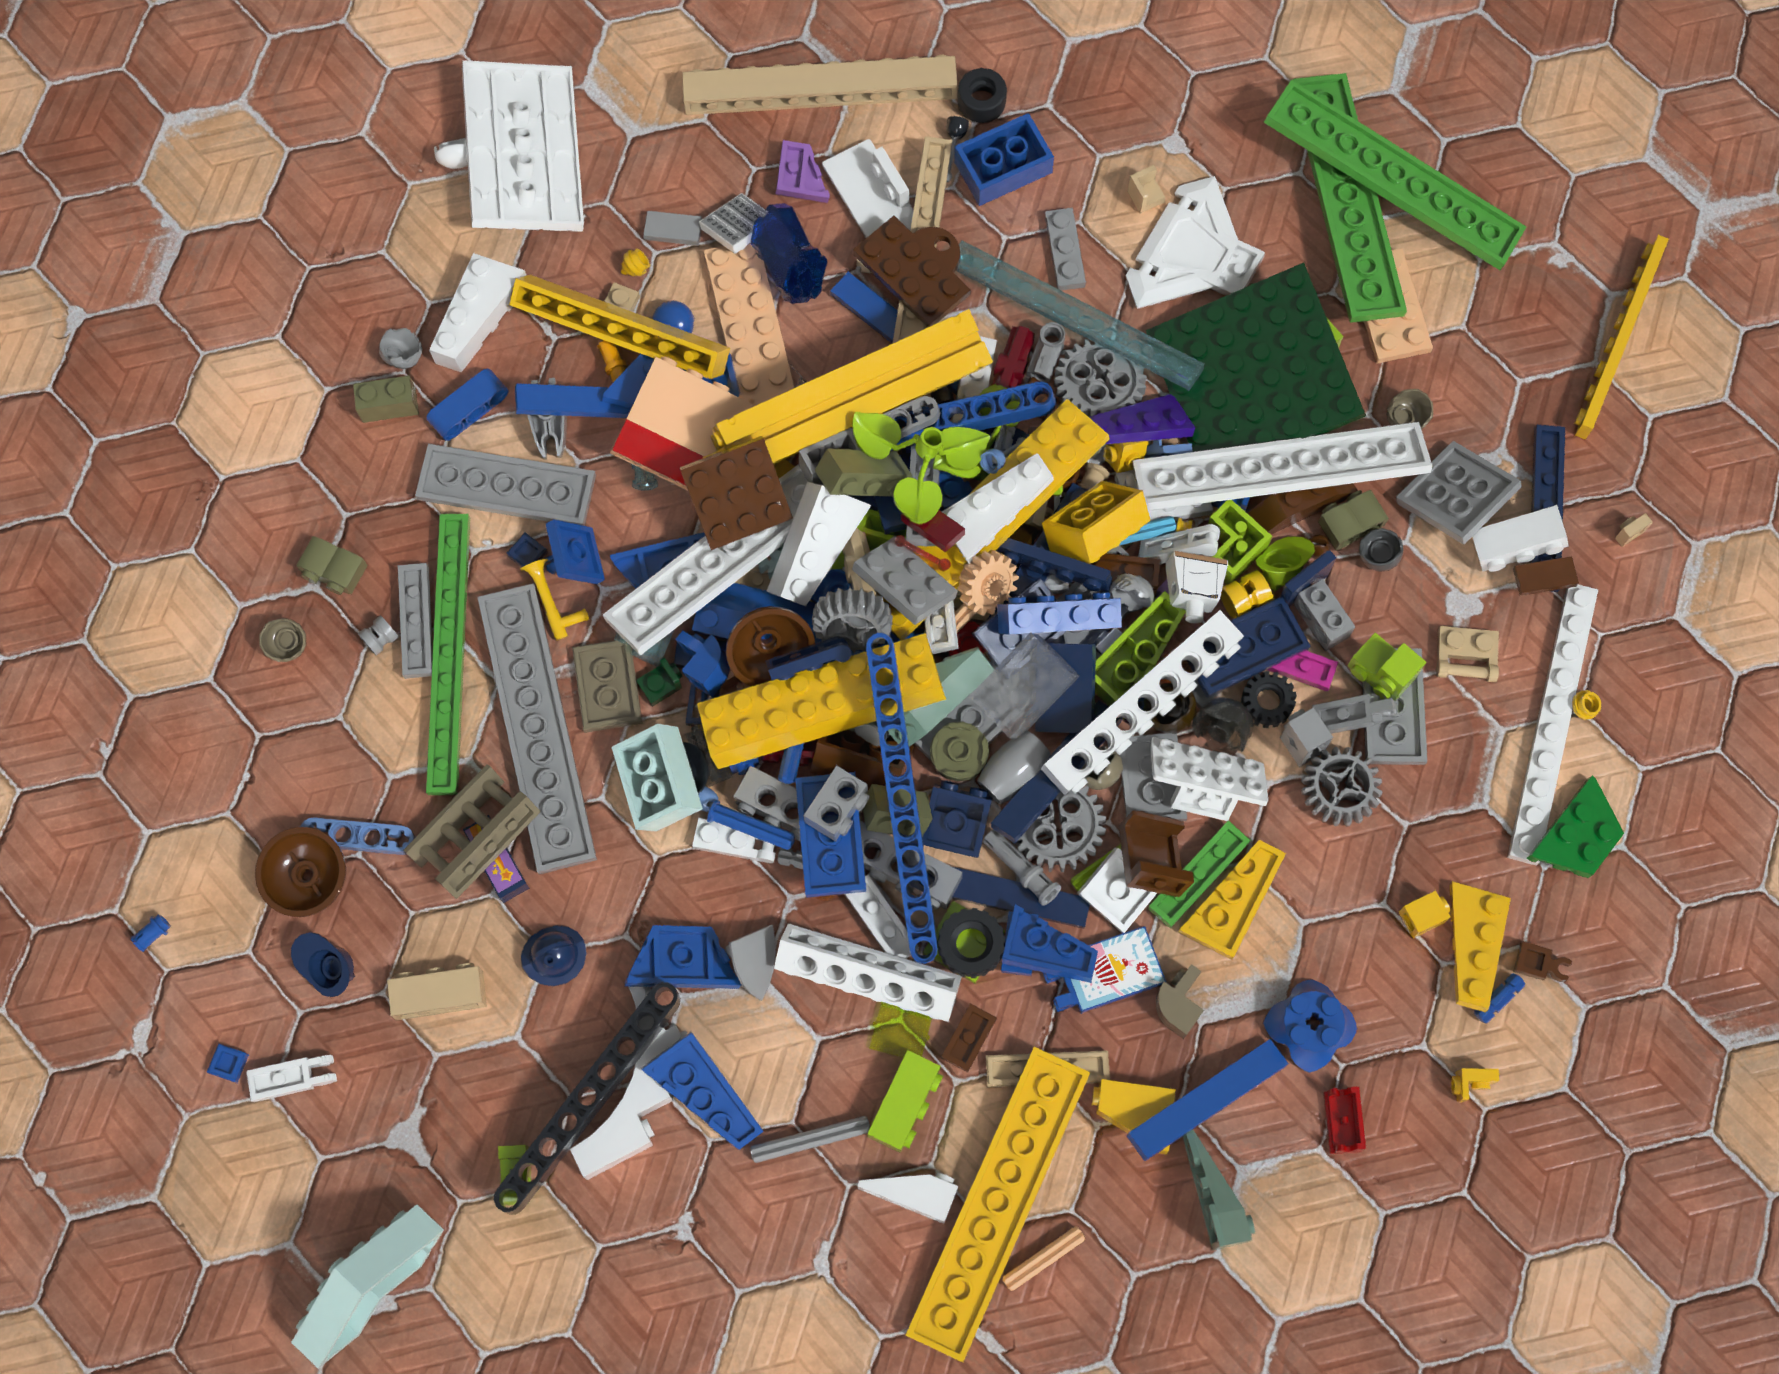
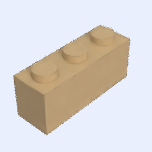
M473 963L459 964L456 966V970L444 971V968H431L426 970V974L414 976L413 972L396 974V979L387 980L390 1015L395 1020L487 1007L483 971L478 966L474 967Z

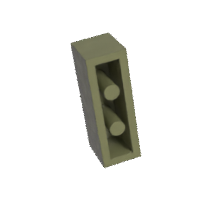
M827 449L815 469L830 495L893 497L897 483L904 478L912 477L911 472L895 451H890L889 455L884 459H875L869 457L861 450Z

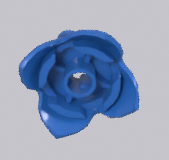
M1305 980L1297 984L1287 999L1271 1007L1263 1022L1269 1036L1277 1043L1288 1046L1293 1062L1308 1073L1326 1066L1338 1048L1345 1047L1351 1043L1357 1031V1025L1351 1011L1335 998L1333 992L1326 985L1315 980ZM1311 1016L1316 1017V1020L1320 1022V1025L1315 1030L1310 1029L1311 1025H1306L1305 1020H1309Z

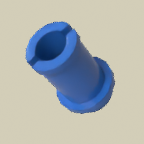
M162 915L151 916L149 918L150 922L134 936L130 937L131 941L134 942L133 944L142 952L162 934H168V929L171 925Z

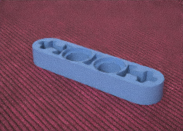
M309 818L300 826L310 828L316 826L320 831L328 832L329 836L342 850L406 855L403 850L416 838L415 834L408 827L401 825ZM344 827L351 830L349 840L342 843L337 842L336 832ZM371 830L380 832V840L375 845H368L365 842V836ZM390 831L388 835L391 838L397 839L401 838V835L404 833L409 842H404L402 847H399L397 842L387 840L386 832Z

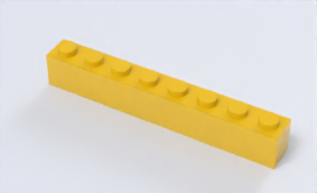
M533 275L515 278L510 306L651 358L658 357L661 359L662 356L668 357L677 362L676 367L684 370H695L708 379L724 374L730 347Z

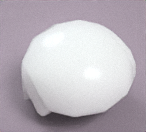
M466 138L441 143L438 151L435 146L434 154L437 162L451 169L466 167L468 165Z

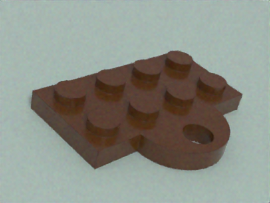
M893 215L853 249V255L927 328L937 324L971 295V289L954 274L960 262V246L956 238L945 229L925 227L912 233ZM939 241H945L950 245V248L946 251H939L935 248V244Z

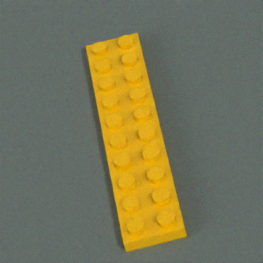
M1066 399L1006 458L1003 468L999 469L995 474L990 473L971 492H975L1036 453L1039 454L1054 478L1050 485L1028 506H1024L1015 515L1016 518L1008 526L1005 525L994 536L995 539L987 547L984 546L975 556L982 555V551L990 554L992 550L996 551L1110 439L1108 433L1070 400ZM956 544L947 552H944L937 546H915L912 549L917 556L955 589L959 587V576L967 561ZM883 597V602L889 603V602ZM889 603L891 615L893 616L891 632L900 641L904 640L925 619L914 625Z
M1033 1048L906 1336L962 1363L964 1362L1090 1075L1089 1071L1041 1049Z

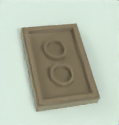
M624 639L572 647L584 732L643 724L632 647Z

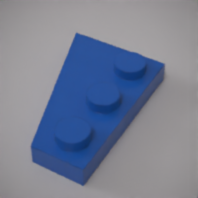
M1015 904L1002 956V963L1091 983L1098 950L1068 933H1061L1049 926L1045 920L1031 916L1024 912L1022 907Z

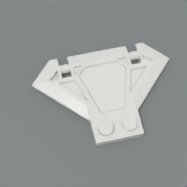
M1215 176L1180 185L1177 188L1175 196L1181 200L1178 204L1168 203L1136 257V261L1142 264L1140 269L1130 268L1127 272L1126 279L1137 309L1208 289L1227 296L1249 285L1264 259L1265 252L1238 240ZM1190 204L1196 206L1193 211L1188 209ZM1151 270L1157 272L1154 277L1149 275Z

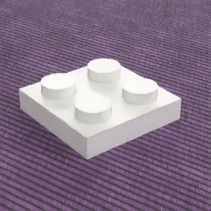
M1116 847L1077 892L1079 896L1122 933L1126 932L1157 894L1155 892L1126 887L1122 851Z

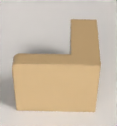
M1154 165L1130 175L1127 192L1140 214L1165 202L1166 197L1155 180L1157 169Z

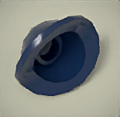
M566 926L544 928L532 935L525 943L521 954L522 969L530 979L539 984L548 986L566 984L577 977L585 964L587 954L585 941L577 931Z

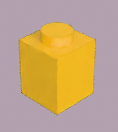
M1437 891L1405 905L1399 911L1412 938L1444 924L1451 918L1449 915L1450 907L1443 896L1439 897Z

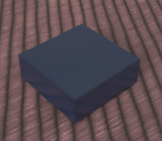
M525 532L506 554L520 567H523L532 562L542 560L548 551Z

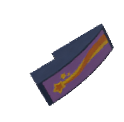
M475 822L464 828L463 831L471 842L483 828ZM508 848L484 870L503 903L530 889Z

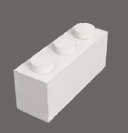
M1557 505L1481 527L1472 536L1482 571L1489 570L1491 572L1499 571L1510 563L1529 562L1535 556L1541 554H1557L1569 546Z

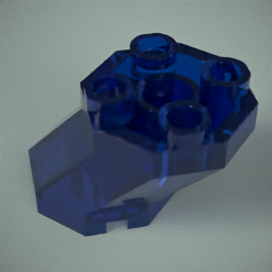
M770 204L765 209L768 213L764 218L759 216L754 221L750 244L758 251L756 253L758 258L765 261L774 283L785 301L796 304L808 302L811 298L815 299L822 291L823 278L828 262L827 258L821 255L819 249L811 245L793 207L787 204Z

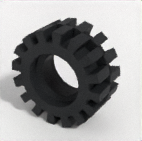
M1264 671L1262 675L1258 673L1247 682L1241 697V703H1243L1241 709L1243 713H1247L1246 718L1249 721L1251 719L1254 720V725L1258 726L1260 723L1263 724V728H1269L1270 725H1273L1274 728L1278 727L1280 723L1286 722L1288 717H1290L1296 705L1295 699L1297 695L1296 691L1293 692L1294 685L1292 682L1290 684L1286 682L1288 679L1286 676L1280 678L1278 677V672L1269 675V671ZM1263 690L1274 691L1279 697V706L1272 710L1262 708L1257 700L1258 694Z

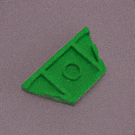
M1593 775L1583 783L1527 857L1529 861L1536 863L1539 860L1552 864V868L1561 871L1569 870L1575 875L1589 878L1594 875L1623 836L1624 831Z

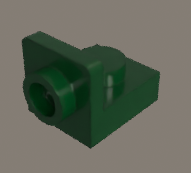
M665 657L659 660L660 666L636 680L652 707L682 689L679 679L683 676L674 662L669 664Z

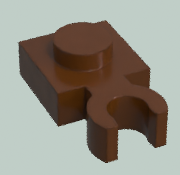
M1523 941L1519 946L1513 972L1542 981L1546 979L1547 973H1549L1554 980L1565 982L1569 976L1561 974L1558 966L1564 965L1569 967L1572 965V960L1566 957H1560L1556 960L1552 959L1553 950Z

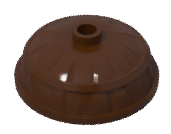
M761 607L744 615L733 627L726 643V658L733 674L740 681L752 687L772 680L765 660L815 644V639L808 623L797 613L781 607ZM765 634H771L768 639L761 638Z
M310 827L290 828L275 835L260 852L255 868L256 885L263 900L275 911L291 917L312 916L329 907L340 894L346 877L345 859L338 844L326 833ZM307 870H311L312 878L305 881L303 878L304 873Z

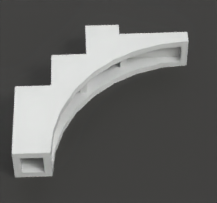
M629 987L636 1009L651 991V987ZM651 1016L641 1018L639 1029H650L654 1024V1018ZM676 1025L667 1030L663 1027L635 1064L633 1077L624 1097L609 1119L590 1137L570 1149L586 1180L653 1146L650 1138L655 1136L648 1120L641 1121L640 1118L673 1100L669 1092L652 1077L643 1072L641 1067L687 1034L686 1030L680 1032Z

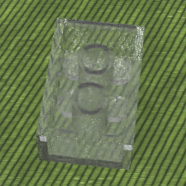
M1030 632L969 697L1009 738L1016 739L1026 732L1080 675L1040 635Z

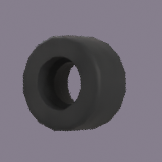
M987 68L973 69L966 73L959 82L957 100L960 112L965 118L977 123H987L995 120L1002 114L1006 105L1007 87L1001 75ZM982 90L991 93L993 97L989 100L981 101L973 98L972 94Z

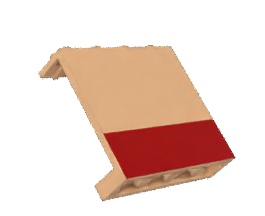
M662 356L661 359L655 357L620 434L612 446L610 454L688 491L680 467L703 459L704 456L717 451L710 437L713 433L712 428L716 423L730 419L734 415L754 407L755 402L748 396L739 394V397L729 393V388L719 382L714 381L711 384L702 380L703 375L695 370L688 369L686 372L676 367L677 362L668 357Z

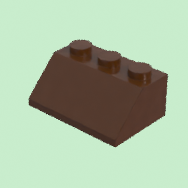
M849 729L818 740L810 773L819 776L830 775L835 767L838 766L848 773L855 772L856 778L866 783L868 790L872 784L886 786L881 747L879 745L874 746ZM891 735L885 739L890 745H898ZM912 744L909 747L910 756L912 755L915 744ZM894 759L890 762L889 769L892 774L900 776L906 772L907 766L903 760Z

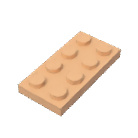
M1403 248L1392 250L1407 308L1405 316L1364 321L1376 363L1430 353L1433 349Z

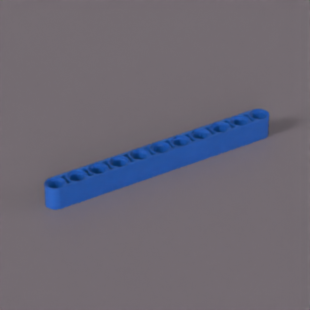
M876 633L868 639L866 651L911 956L915 961L926 964L936 957L938 943L895 645L889 635ZM880 637L888 641L889 650L886 654L877 655L873 652L872 643L876 638ZM888 668L892 671L893 681L891 684H879L876 679L879 669ZM891 698L897 702L898 710L894 715H886L881 711V702L884 699ZM889 729L899 730L902 734L901 743L898 745L888 744L885 740L886 731ZM894 759L903 760L907 766L906 772L900 776L892 774L889 769L890 762ZM905 789L910 793L911 801L907 805H898L894 801V793L897 790ZM905 819L912 821L915 825L914 833L908 836L901 834L898 830L899 822ZM907 850H914L919 854L920 860L913 866L907 865L902 859L903 853ZM910 881H920L924 886V891L920 895L910 894L907 891V884ZM917 910L924 911L928 915L927 923L924 925L914 924L911 920L912 913ZM922 940L930 942L933 947L932 952L928 955H920L915 949L918 942Z

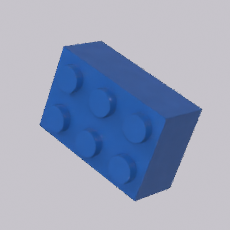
M1027 113L956 145L954 163L978 206H981L1053 173L1054 156L1032 117Z

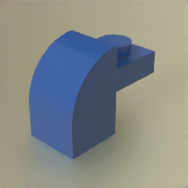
M682 630L675 640L683 651L692 657L682 669V672L692 685L713 697L724 684L730 672L726 652L714 636L710 635L707 640H704L698 634L691 636Z

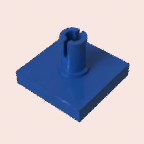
M555 519L545 524L552 550V555L545 558L548 559L546 562L548 565L545 567L549 573H557V576L560 578L592 584H599L605 580L592 527Z

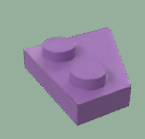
M783 140L776 194L828 203L830 194L824 187L821 179L822 174L819 166L814 161V153L810 144Z

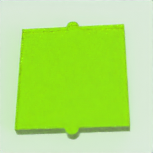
M881 1002L877 1021L873 1022L874 1032L869 1049L904 1058L907 1050L922 1057L926 1041L930 1040L928 1033L932 1018Z

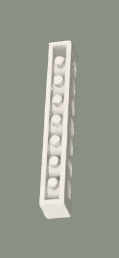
M1219 610L1042 766L1041 770L1064 796L1071 790L1076 794L1088 783L1085 779L1086 776L1092 771L1099 774L1110 764L1107 758L1116 751L1120 755L1132 744L1129 738L1136 732L1142 736L1154 725L1151 721L1158 713L1162 716L1167 714L1176 705L1173 700L1180 693L1186 697L1198 686L1194 682L1202 674L1207 678L1219 667L1216 662L1222 656L1229 659L1241 648L1238 642L1244 635ZM1203 642H1212L1216 646V653L1206 652ZM1183 660H1189L1194 664L1195 671L1193 673L1183 670L1181 666ZM1161 679H1167L1172 683V692H1166L1161 689L1159 684ZM1145 698L1149 700L1152 706L1151 710H1141L1138 706V699ZM1123 717L1127 719L1130 724L1129 730H1120L1116 726V718ZM1095 737L1105 738L1108 748L1106 750L1097 749L1093 742ZM1073 756L1082 757L1086 762V768L1082 770L1074 768L1071 758Z

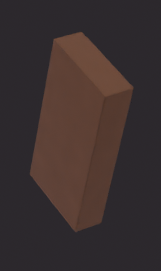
M1572 556L1516 565L1513 568L1519 596L1577 587L1579 584Z

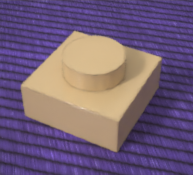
M613 283L605 302L633 312L640 299V293Z
M1646 513L1637 519L1632 516L1619 526L1622 530L1615 539L1623 547L1643 534L1653 522Z

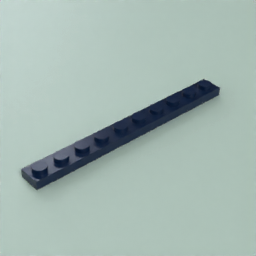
M847 495L871 505L869 509L877 511L873 496ZM1010 538L996 550L998 553H1002L1012 559L1011 563L1014 565L1019 563L1028 566L1030 570L1039 574H1044L1045 572L1053 574L1059 580L1067 583L1072 581L1081 583L1091 591L1098 592L1103 590L1109 592L1112 584L1110 570Z

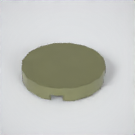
M965 722L949 723L943 726L932 738L930 746L931 762L937 772L946 779L954 781L970 780L979 775L987 763L989 756L988 741L973 724Z

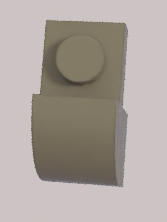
M1192 964L1187 971L1181 968L1171 983L1175 985V988L1163 982L1156 996V1010L1160 1020L1167 1028L1183 1039L1204 1011L1185 997V994L1201 973Z

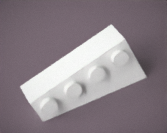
M473 253L429 349L435 364L458 372L464 370L483 346L482 342L490 332L493 333L498 327L499 320L507 311L509 312L513 306L509 304L515 278L527 276L525 270Z
M807 482L767 592L806 606L871 505L847 495H830L825 486Z

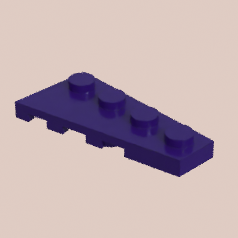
M1171 394L1089 417L1109 434L1110 439L1105 444L1193 437L1195 426L1175 396Z

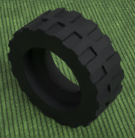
M965 908L961 909L958 913L954 912L951 914L950 918L946 919L943 923L938 937V951L944 965H947L952 973H957L964 978L965 976L977 978V976L981 975L983 977L989 971H993L1001 961L1005 948V936L1002 926L997 922L998 920L994 916H990L989 912L980 911L978 908L970 910ZM977 929L983 933L987 945L985 951L980 956L968 958L958 951L956 940L962 931Z

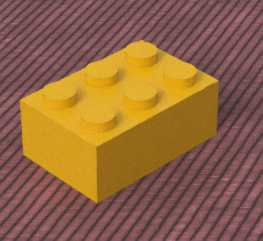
M1100 481L1043 521L1042 526L1051 552L1091 564L1097 562L1109 550L1119 546L1127 537L1137 533L1141 527L1151 520L1143 490Z

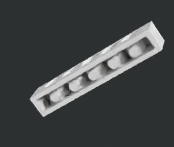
M792 924L787 925L780 939L774 969L783 971L788 975L803 977L818 984H826L842 989L847 993L862 995L877 1002H885L898 1006L903 1010H911L933 1019L949 1022L962 976Z

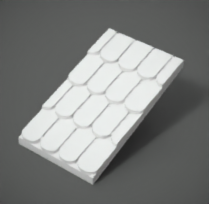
M463 60L462 85L472 228L543 229L583 232L584 219L572 66Z

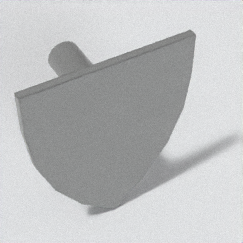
M773 925L766 926L733 940L725 948L728 957L732 959L734 971L740 983L749 994L760 1001L764 998L774 971L776 950Z

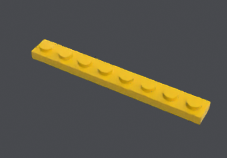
M1658 235L1653 244L1647 243L1642 253L1641 259H1644L1645 262L1643 267H1637L1631 281L1636 283L1633 290H1628L1622 305L1626 306L1624 314H1618L1613 325V329L1617 330L1615 337L1610 336L1603 352L1607 353L1605 361L1600 360L1594 372V376L1598 377L1596 384H1590L1584 400L1588 401L1586 409H1580L1574 424L1579 425L1575 434L1577 437L1586 440L1595 425L1669 238Z

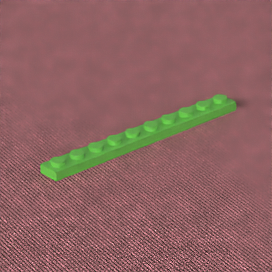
M440 514L426 783L427 795L458 794L470 536L469 514Z

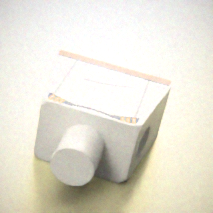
M1174 551L1168 559L1166 575L1170 604L1173 607L1186 609L1185 620L1187 622L1201 623L1204 612H1212L1219 602L1228 560Z

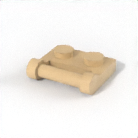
M1440 626L1437 641V677L1447 678V675L1484 678L1487 682H1497L1499 675V631ZM1448 658L1485 661L1487 663L1486 667L1449 664Z

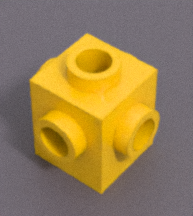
M1148 441L1106 444L1103 457L1116 473L1133 470V460L1144 459Z

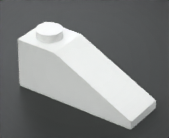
M938 1172L936 1177L932 1175L860 1180L857 1186L861 1191L942 1224L946 1221L958 1190V1186L953 1184V1178Z

